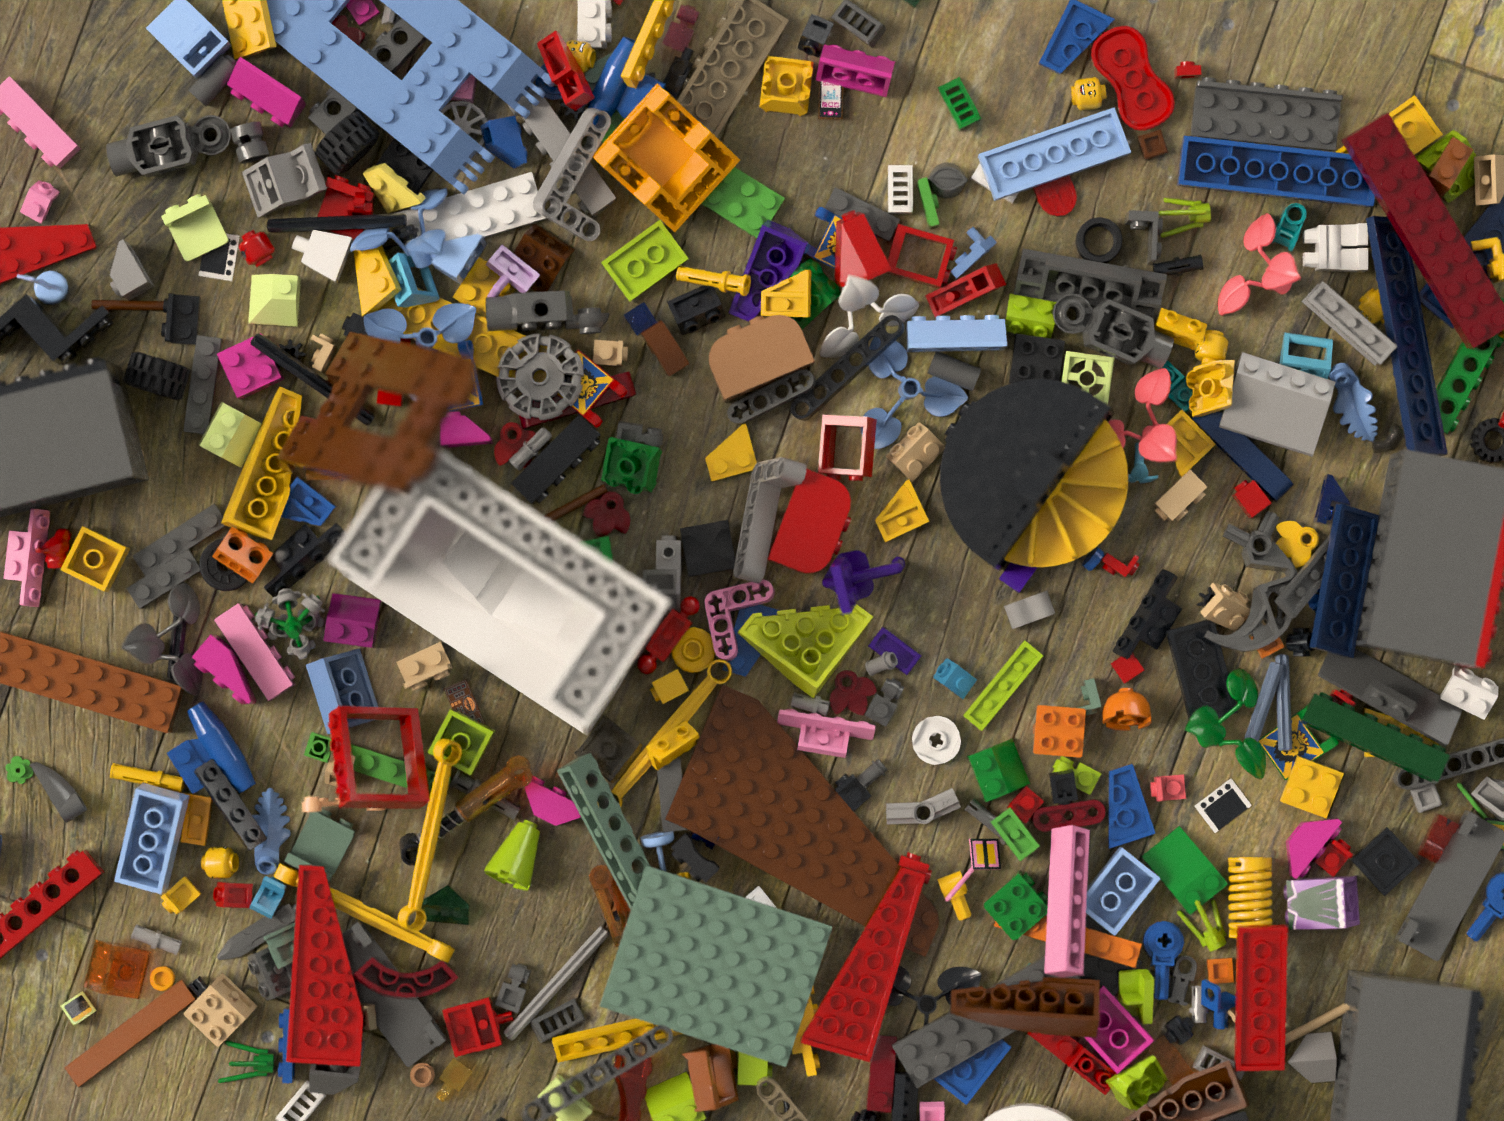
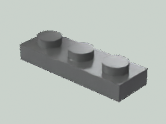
M836 187L825 206V209L841 218L844 213L852 210L863 213L874 235L888 242L900 221L899 218Z
M188 549L127 587V590L138 608L141 609L172 590L175 586L180 585L199 573V564Z

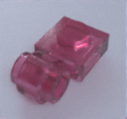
M681 5L676 18L680 19V24L671 22L662 44L683 53L685 47L688 48L694 34V30L687 28V26L690 24L695 25L700 12L696 11V8L691 5Z

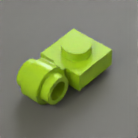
M1064 756L1056 759L1053 765V772L1073 769L1076 788L1091 795L1101 773L1080 762L1076 769L1072 767L1074 762Z

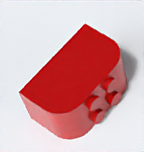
M806 469L804 480L801 484L795 486L768 561L802 574H814L827 566L833 554L838 555L843 542L839 540L841 531L847 532L852 519L848 517L851 498L848 490L841 482Z

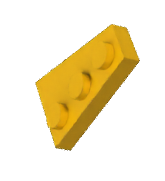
M382 245L374 249L353 251L363 317L366 314L376 312L402 290Z

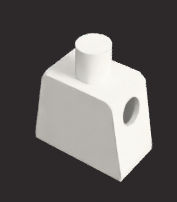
M313 230L310 239L297 235L292 249L304 253L301 261L304 265L331 281L338 283L354 240L348 236Z

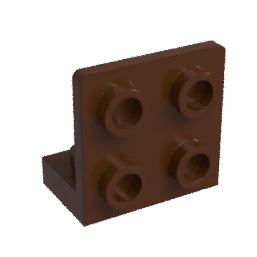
M534 223L525 232L513 254L540 274L539 278L530 288L535 292H548L562 266L571 258L575 249Z

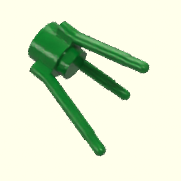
M231 1041L225 1042L227 1046L259 1054V1056H254L253 1061H231L229 1066L253 1067V1070L258 1071L220 1078L218 1083L267 1076V1073H273L274 1054H268V1049H258Z

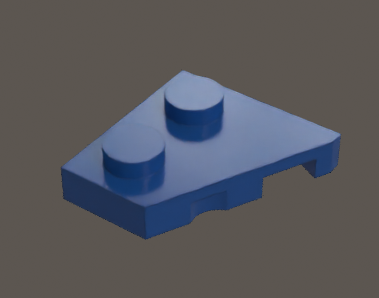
M298 476L289 486L290 495L281 517L322 526L337 506Z

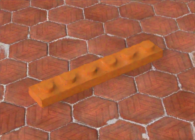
M1044 916L1023 935L1046 942L1047 916ZM995 921L994 927L1002 929ZM1085 928V954L1136 968L1142 944Z

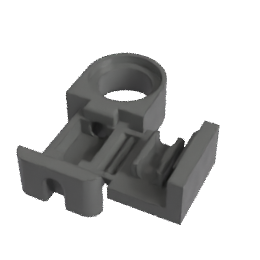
M1180 955L1175 959L1174 967H1172L1169 975V997L1167 1001L1184 1006L1188 1004L1184 1001L1189 981H1194L1197 970V963L1192 957ZM1185 959L1189 960L1191 963L1190 971L1181 973L1179 963ZM1150 970V973H1151L1152 977L1154 978V977H1155V971H1154V970Z

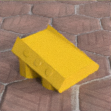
M767 56L764 65L759 107L765 112L773 111L798 114L799 116L808 113L814 63L806 60Z
M1214 360L1193 367V370L1187 374L1186 384L1189 388L1193 389V395L1189 399L1192 417L1205 416L1230 408L1232 405L1235 360Z

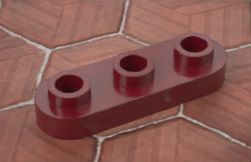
M1085 800L1067 805H1053L1037 809L1033 814L1032 822L1042 832L1071 825L1077 827L1100 823L1105 817L1106 810L1104 805L1097 800ZM1091 807H1095L1097 809V814L1095 816H1090L1088 814V810ZM1066 811H1071L1073 813V817L1071 820H1066L1064 818V814ZM1047 815L1049 817L1048 823L1042 824L1040 817Z

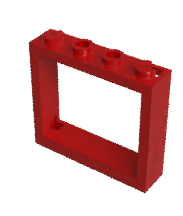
M338 706L328 713V727L331 731L330 748L334 757L333 773L336 776V794H338L340 808L420 809L430 802L418 708ZM347 719L399 720L408 794L356 793Z

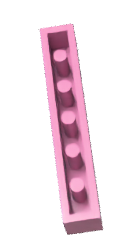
M1074 825L1051 830L1045 974L1061 978L1083 975L1090 830Z

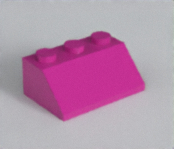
M824 45L816 81L887 97L895 62L890 61L889 58L884 56H869L859 50L849 51L844 50L838 45Z
M242 57L238 59L227 83L232 89L230 94L241 101L246 98L252 102L251 108L260 114H263L264 111L272 116L270 120L281 128L284 125L291 128L306 106V102L301 96Z

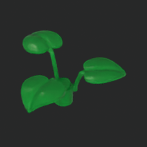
M1238 668L1228 675L1226 683L1229 694L1238 701L1237 705L1220 719L1214 709L1203 706L1191 716L1185 731L1195 735L1199 744L1204 748L1217 745L1220 747L1223 745L1239 746L1235 750V755L1240 765L1252 776L1262 780L1265 775L1266 756L1259 742L1250 737L1245 738L1243 743L1240 740H1224L1226 730L1221 723L1241 708L1243 704L1247 708H1253L1258 699V689L1255 681L1244 669Z

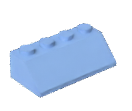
M974 315L960 316V320H950V316H936V320L926 321L925 316L911 317L912 321H907L906 323L907 352L1004 350L1007 347L1005 319H999V315H985V319L975 320Z

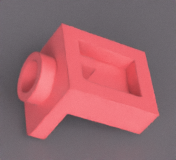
M1184 774L1154 777V782H1150L1151 796L1156 797L1157 802L1186 799Z

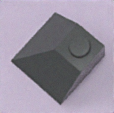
M362 1041L361 1064L365 1048V1041ZM311 1064L309 1092L334 1095L358 1082L361 1066Z

